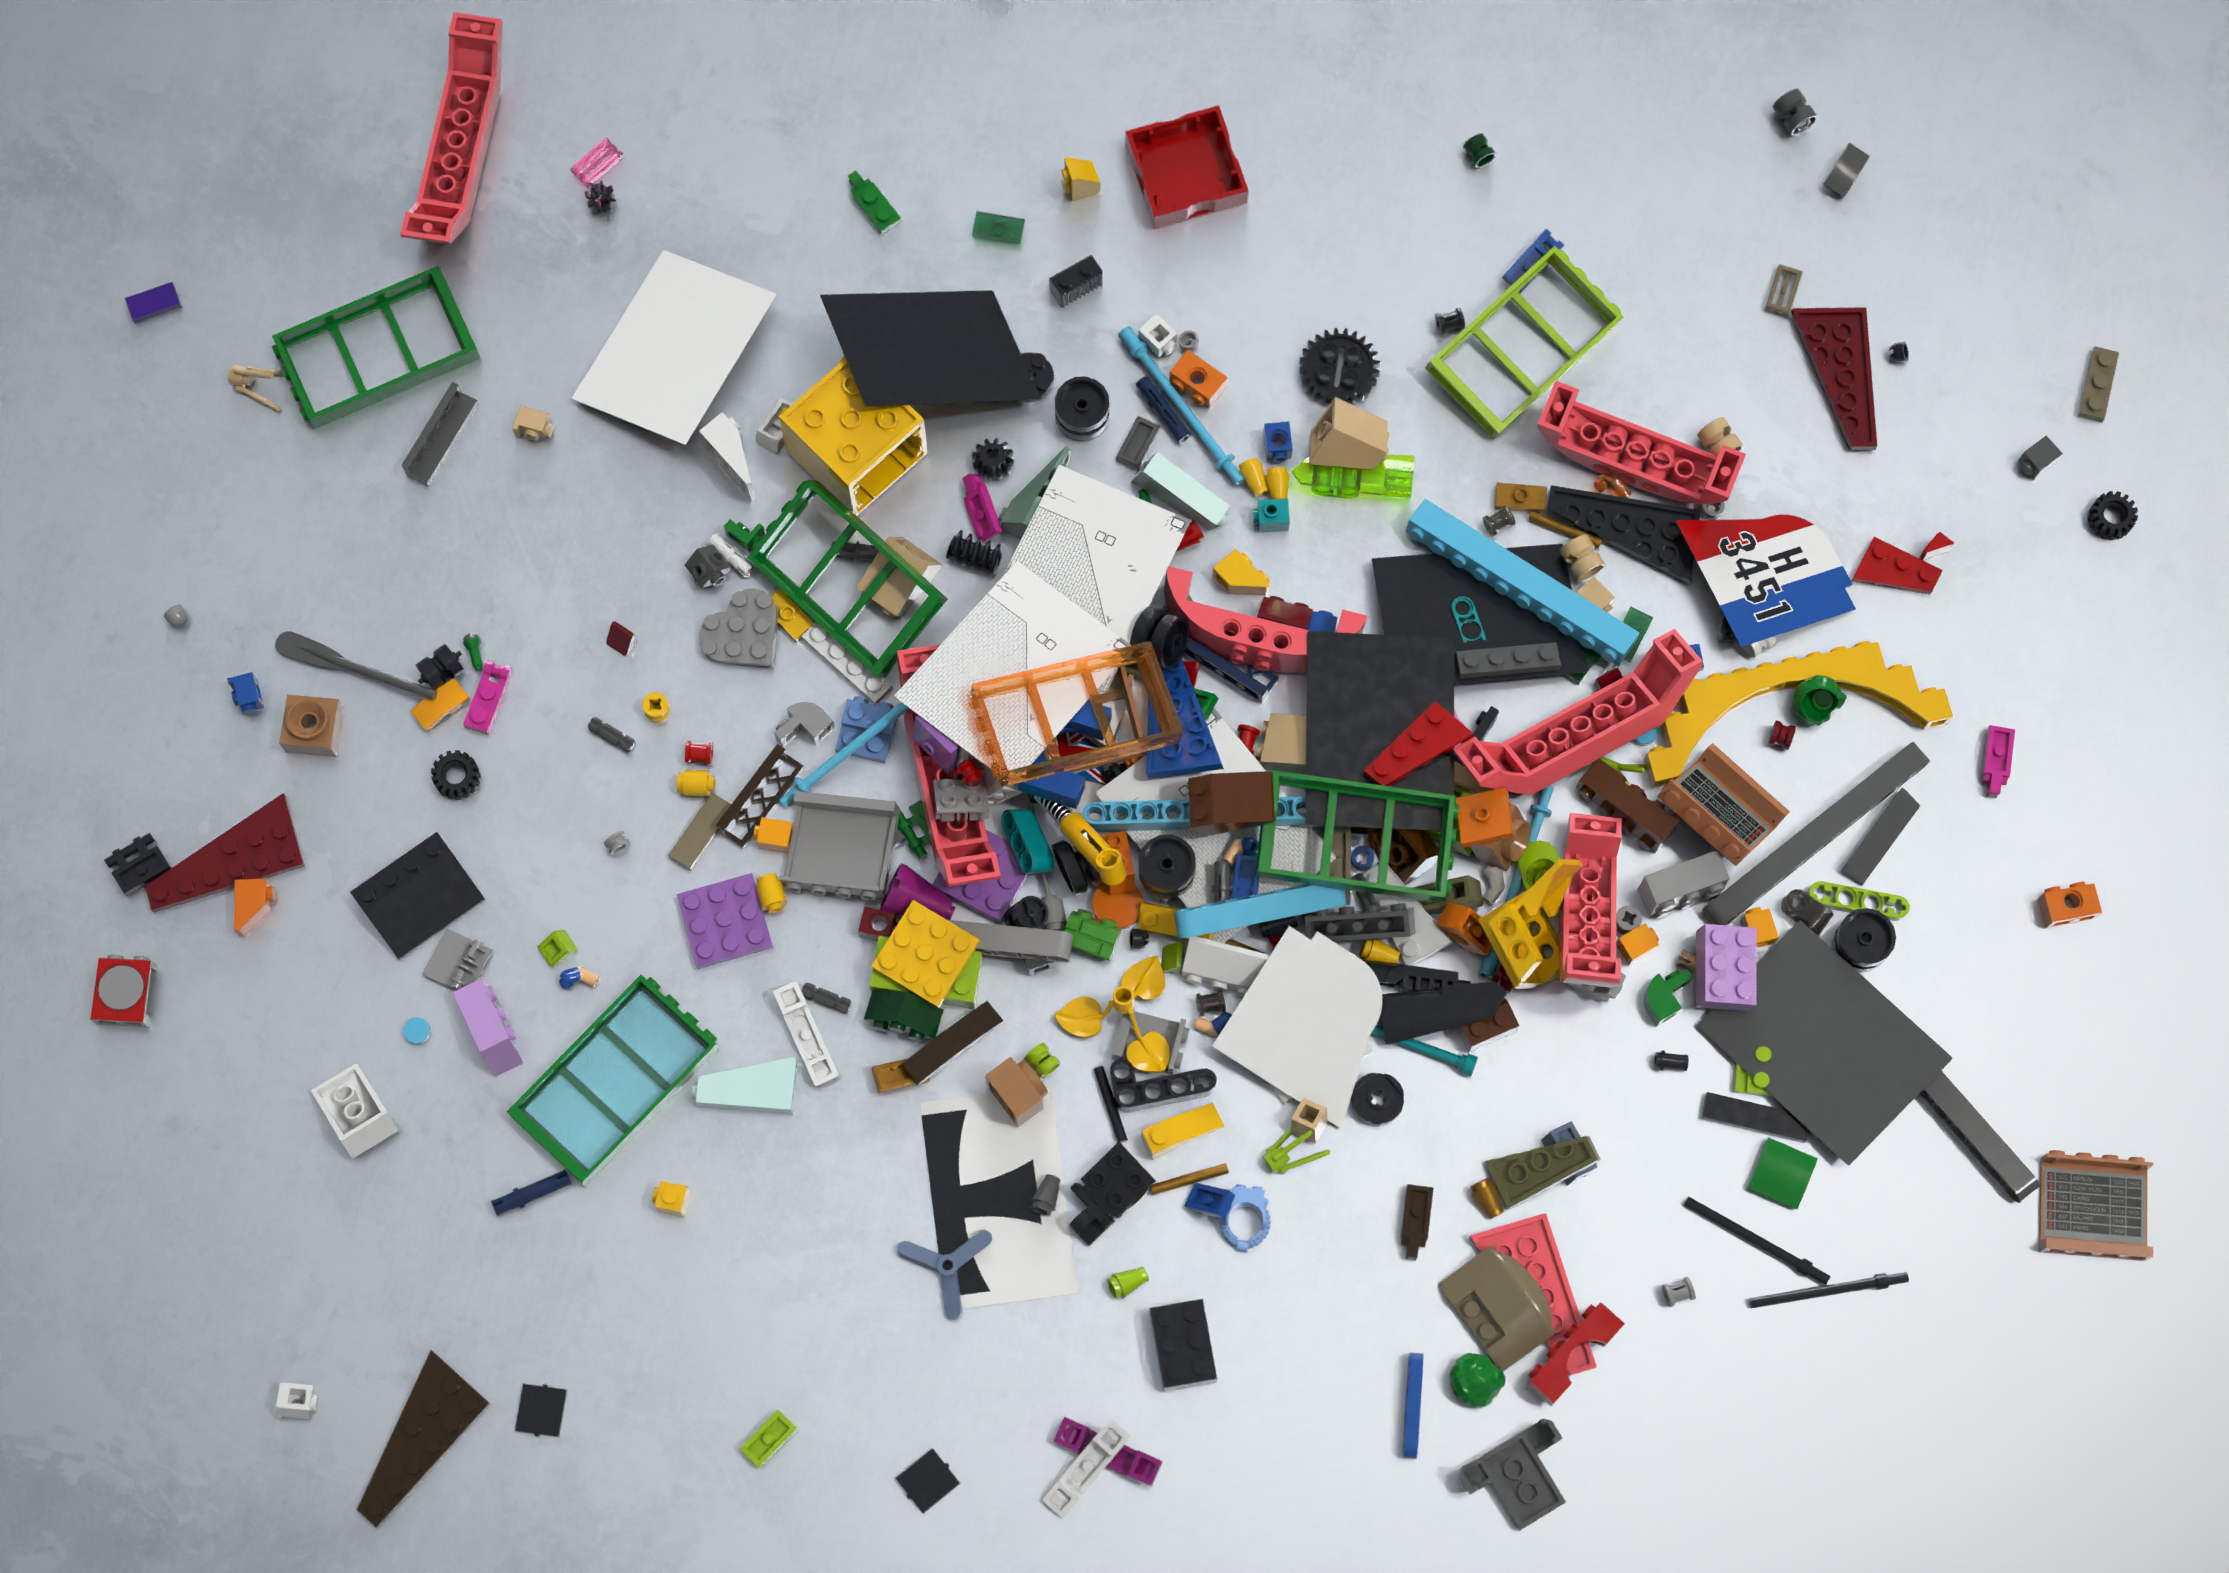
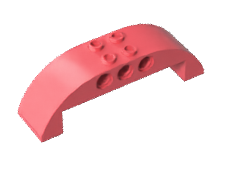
M1555 381L1537 427L1544 438L1565 456L1600 474L1668 499L1695 504H1714L1729 499L1746 456L1745 453L1722 445L1716 456L1576 402L1579 389Z
M1168 567L1164 584L1165 602L1169 613H1175L1187 618L1190 638L1221 658L1228 659L1236 665L1249 664L1260 671L1272 670L1283 673L1307 672V632L1309 630L1189 601L1187 599L1193 572ZM1342 609L1336 632L1362 634L1367 615Z
M1570 813L1563 859L1580 860L1583 866L1573 875L1560 905L1559 973L1563 983L1617 988L1620 984L1621 958H1616L1617 855L1622 838V818Z

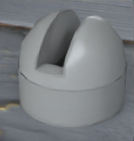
M1188 330L1180 334L1178 341L1183 351L1189 350L1194 352L1197 350L1199 339L1194 331Z
M180 604L171 607L164 614L167 622L175 627L182 626L187 619L186 611Z

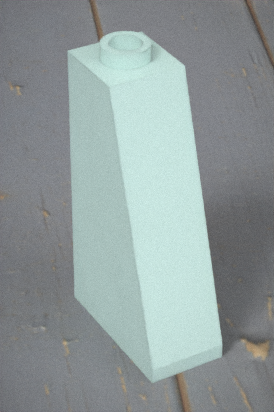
M1158 452L1143 463L1131 481L1134 485L1145 489L1152 496L1208 530H1211L1216 525L1220 527L1228 517V514L1225 512L1229 508V504Z
M790 1057L698 1076V1084H693L692 1099L696 1100L699 1108L793 1115L798 1071L797 1058Z

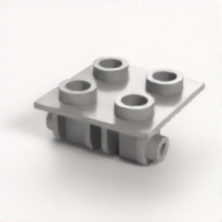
M985 779L972 786L962 784L961 780H933L936 819H941V822L954 821V813H956L957 822L960 821V813H964V821H968V813L970 821H983V818H988L989 803Z
M446 928L422 975L454 990H458L478 980L493 949L484 946V943L475 939L473 941Z

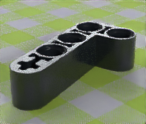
M1115 1060L1110 1067V1081L1117 1108L1125 1113L1207 1097L1215 1091L1217 1083L1215 1073L1207 1068L1136 1082L1134 1068L1128 1060ZM1118 1068H1125L1128 1070L1129 1075L1126 1078H1118L1114 1072ZM1201 1078H1205L1209 1082L1207 1088H1204L1203 1084H1199ZM1191 1079L1193 1080L1194 1091H1190V1090H1191V1082H1190ZM1177 1082L1183 1083L1186 1090L1183 1093H1175L1171 1088L1172 1085ZM1149 1088H1156L1160 1091V1096L1151 1099L1146 1095V1091ZM1124 1093H1130L1135 1099L1130 1104H1124L1120 1101V1096Z

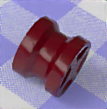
M1776 720L1768 744L1772 746L1777 744L1782 746L1783 749L1789 750L1796 726H1785Z
M1501 964L1492 982L1495 981L1504 988L1505 992L1510 994L1514 985Z

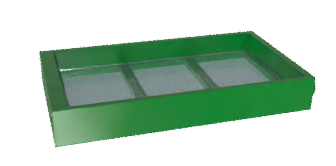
M640 975L506 1111L514 1121L585 1187L719 1050L715 1043L718 1039L708 1029L702 1031L697 1026L698 1020L688 1011L685 1014L677 1008L680 1004L670 994L665 997L659 991L661 986L651 977L646 979Z

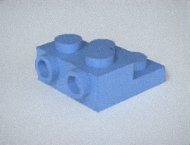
M855 696L853 700L847 699L835 749L836 753L891 711L894 706L887 702H879L878 705L869 704L868 699L860 696ZM897 719L851 756L886 764Z

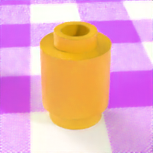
M684 770V773L679 772L676 782L677 792L683 793L684 796H710L711 791H715V776H711V772L708 770Z
M776 873L765 874L757 878L756 890L763 911H768L769 914L781 912L784 909L783 906L787 904L782 883L778 880L779 878Z

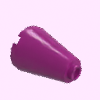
M902 863L898 866L880 906V910L903 916L914 900L946 920L951 919L955 907L952 906L953 900Z

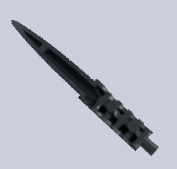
M1362 960L1372 969L1380 986L1394 988L1399 985L1400 992L1471 984V981L1458 980V972Z

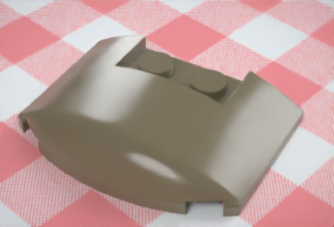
M1489 1246L1439 1283L1452 1306L1456 1308L1485 1348L1486 1353L1500 1370L1504 1372L1553 1336L1555 1329L1552 1328L1551 1309L1548 1301L1533 1276L1516 1259L1496 1251L1495 1247Z

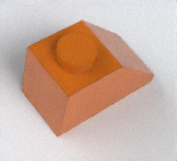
M266 878L235 880L234 931L239 937H245L271 911V902H275L276 892L275 887Z

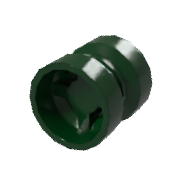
M1483 133L1471 137L1463 145L1466 153L1472 156V162L1476 168L1489 164L1496 157L1494 149L1487 145L1488 140Z

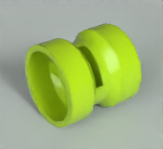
M1044 1042L1037 1045L1024 1057V1060L1036 1069V1074L1040 1079L1050 1075L1061 1064L1056 1056H1052L1049 1053V1047Z

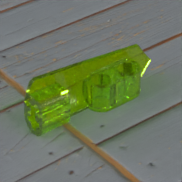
M1387 455L1385 461H1380L1374 470L1313 465L1309 463L1308 456L1292 470V474L1300 485L1312 486V492L1321 496L1355 498L1359 493L1384 495L1391 498L1411 499L1414 455Z

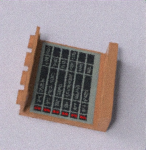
M1713 743L1677 779H1671L1657 796L1735 866L1769 836L1790 813L1786 807Z
M2050 1150L2049 1153L2041 1157L2039 1252L2135 1261H2148L2153 1258L2154 1246H2148V1170L2154 1166V1162H2147L2143 1157H2129V1160L2118 1159V1155L2112 1154L2102 1155V1158L2092 1157V1154L2088 1152L2065 1155V1151Z

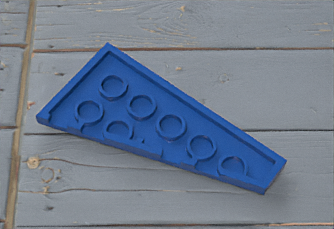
M1181 658L1179 663L1170 670L1158 668L1150 663L1146 775L1148 778L1156 779L1224 769L1183 659Z

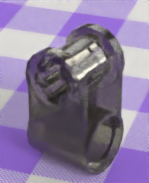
M1801 889L1790 891L1781 902V909L1785 915L1795 922L1802 921L1818 936L1834 915L1830 908L1818 902ZM1794 899L1798 901L1797 907L1792 905Z

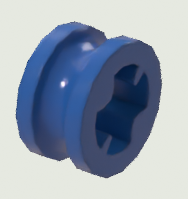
M1364 845L1356 847L1351 855L1353 868L1358 871H1366L1371 868L1374 861L1372 849ZM1359 853H1364V856L1368 855L1369 858H1367L1366 864L1356 861Z

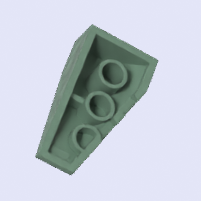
M1066 446L1011 500L1008 508L1004 507L1002 509L999 521L1004 533L1020 540L1022 539L1058 466H1067L1071 458V448Z

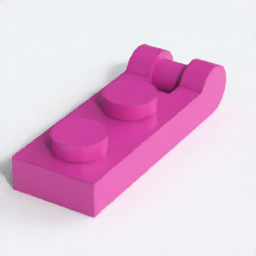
M486 661L483 674L463 723L465 728L489 735L513 671L512 667L506 665L500 667L496 665V662ZM493 675L500 677L498 683L491 681Z

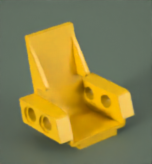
M1560 858L1531 888L1478 919L1515 989L1534 988L1548 981H1554L1559 975V937L1547 915L1549 917L1556 916L1573 875L1583 866L1580 860ZM1535 922H1538L1541 927L1538 935L1532 933V925ZM1548 944L1553 948V955L1549 959L1544 955V948Z

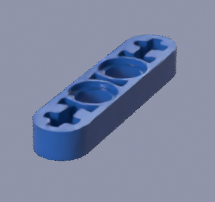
M1410 1352L1408 1359L1403 1458L1417 1459L1423 1353Z

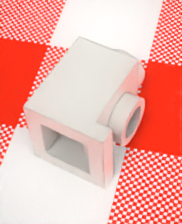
M1157 314L1138 329V338L1145 342L1158 357L1163 353L1169 355L1177 346L1175 343L1177 342V333ZM1160 338L1162 341L1159 343L1156 339Z
M280 1382L276 1404V1419H282V1417L309 1419L310 1412H316L318 1396L313 1395V1385Z

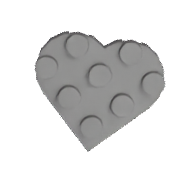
M753 588L735 592L726 612L711 614L705 618L699 632V643L702 651L713 661L720 663L773 667L778 607L774 603L773 598L762 590Z

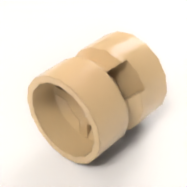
M1724 417L1713 420L1697 434L1704 447H1710L1709 453L1716 456L1722 445L1741 451L1744 447L1737 435L1730 433L1732 428Z
M1587 534L1574 538L1560 549L1566 564L1572 565L1570 571L1577 582H1582L1595 576L1606 565L1600 554L1593 552L1595 546Z

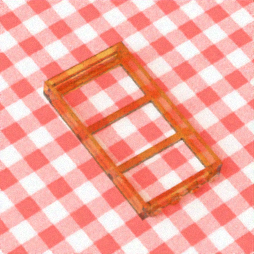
M1151 641L973 683L971 692L967 696L970 700V709H975L977 715L975 718L977 730L979 733L983 732L985 738L983 741L985 753L987 756H991L993 762L991 764L992 774L995 779H999L1001 787L1178 744L1184 732ZM1136 663L1161 733L1116 744L1091 673ZM1082 676L1106 746L1061 757L1037 686ZM1027 689L1051 760L1008 770L984 699Z

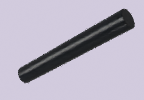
M1096 1067L1093 1070L1117 1142L1124 1143L1128 1139L1104 1067Z

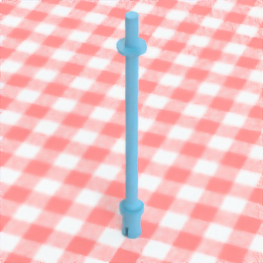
M1130 326L1122 329L1118 337L1130 350V356L1133 359H1140L1218 461L1215 466L1216 470L1224 469L1236 485L1241 484L1244 478L1232 464L1235 456L1233 454L1226 455L1148 355V345L1138 338Z
M902 702L899 703L804 780L797 776L795 778L797 785L779 799L782 805L786 807L793 802L795 791L811 793V786L910 708Z
M1550 785L1542 790L1538 805H1531L1530 811L1534 813L1530 825L1531 835L1529 843L1537 840L1544 817H1551L1552 811L1547 807L1554 787ZM1517 864L1505 903L1519 894L1523 882L1519 864ZM1493 947L1487 956L1484 955L1478 970V974L1490 979L1494 978L1499 962Z

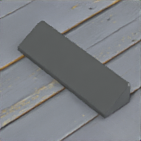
M1904 788L1899 790L1841 870L1860 885L1865 883L1921 806Z

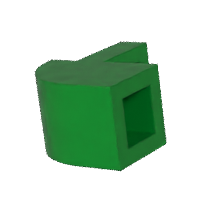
M1688 969L1681 973L1675 970L1665 977L1666 982L1659 973L1646 988L1644 1006L1656 1027L1678 1015L1682 1010L1673 993L1689 984L1693 977Z

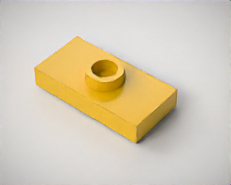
M779 589L771 596L778 607V624L797 642L814 623L783 590Z

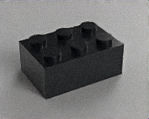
M1203 1299L1150 1308L1149 1314L1163 1392L1217 1383V1373Z

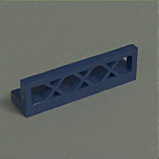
M1190 637L1188 638L1184 651L1185 655L1196 662H1200L1202 666L1261 704L1279 680V677L1270 671H1260L1249 664H1246L1248 673H1245L1232 665L1228 659L1221 658ZM1263 674L1270 682L1265 686L1253 677Z

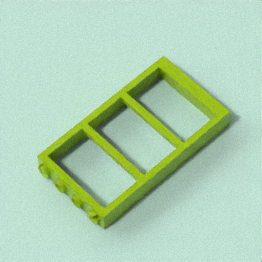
M1554 246L1433 357L1425 369L1494 440L1543 395L1555 381H1558L1617 326L1624 317L1621 315L1618 306L1610 303L1604 297L1603 291L1598 286L1590 283L1584 271L1575 267L1569 261L1568 255L1563 250H1559ZM1548 264L1607 323L1577 352L1519 293ZM1510 299L1569 358L1539 388L1480 328ZM1472 334L1531 394L1502 422L1443 362Z

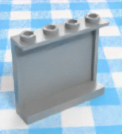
M795 791L793 801L797 805L787 863L784 877L779 876L778 879L786 887L785 889L792 892H801V889H805L818 895L833 892L837 896L850 898L851 895H860L865 900H876V897L885 898L901 810L897 803L887 800Z

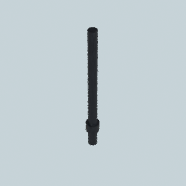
M1690 1196L1685 1201L1684 1206L1793 1266L1797 1269L1796 1272L1805 1277L1809 1275L1825 1285L1830 1280L1831 1276L1814 1267L1813 1262L1806 1258H1798Z
M1907 1272L1890 1275L1879 1273L1874 1274L1872 1278L1749 1298V1305L1752 1309L1872 1288L1877 1290L1888 1289L1890 1285L1909 1282V1276Z

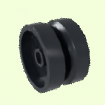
M1086 376L1074 377L1065 381L1055 396V420L1060 431L1069 438L1081 441L1093 439L1106 429L1109 421L1110 405L1109 395L1105 387L1097 380Z
M1154 606L1147 607L1139 615L1132 630L1130 644L1134 647L1130 652L1132 658L1147 664L1152 663V665L1164 670L1173 669L1182 658L1188 643L1189 623L1187 618L1175 613L1168 614L1163 609Z
M1171 834L1158 835L1150 839L1141 849L1138 858L1139 879L1144 889L1151 895L1161 899H1173L1185 894L1192 886L1196 875L1195 853L1190 844L1184 839Z
M1065 840L1051 845L1060 872L1073 896L1076 897L1087 892L1088 883L1086 877L1095 887L1105 884L1098 871L1074 845V850Z
M1870 908L1857 909L1848 914L1835 930L1832 939L1833 950L1856 971L1860 973L1872 971L1881 966L1894 950L1897 938L1895 927L1890 919L1878 910Z

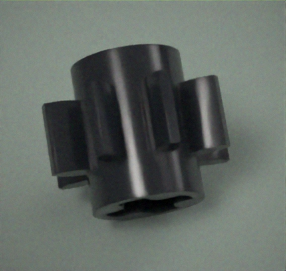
M603 180L597 184L590 183V191L584 193L585 198L589 199L587 202L588 208L594 206L598 213L605 209L610 211L611 202H616V197L612 194L614 191L613 186L609 185L607 187L604 185Z

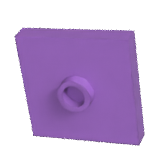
M917 715L915 717L912 739L949 774L955 768L958 747L950 738Z

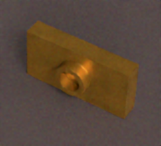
M1497 482L1495 509L1545 513L1547 487Z
M907 1059L872 1067L871 1070L878 1094L916 1085L901 1067L902 1063ZM928 1078L921 1084L928 1083L930 1081V1078Z

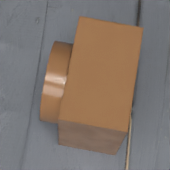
M287 695L279 742L286 753L337 757L344 707L339 699ZM316 723L313 728L308 729L311 724Z
M1510 803L1514 837L1470 846L1479 862L1498 867L1504 871H1507L1512 861H1517L1522 857L1531 835L1530 824L1525 821L1518 807Z
M1009 1057L985 1075L988 1089L1017 1127H1020L1043 1110V1097L1048 1094V1091L1039 1076L1024 1059L1016 1064L1012 1057Z

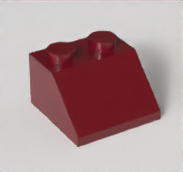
M1277 596L1263 597L1257 618L1308 630L1313 609L1300 602L1294 604L1284 602L1282 598Z

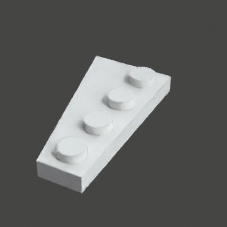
M1379 865L1363 874L1366 882L1377 883ZM1388 866L1386 884L1406 887ZM1373 894L1377 902L1376 905H1380V910L1390 909L1391 904L1406 903V908L1414 907L1416 934L1410 937L1393 938L1406 965H1415L1454 943L1436 924L1435 919L1430 917L1424 910L1423 905L1417 899Z

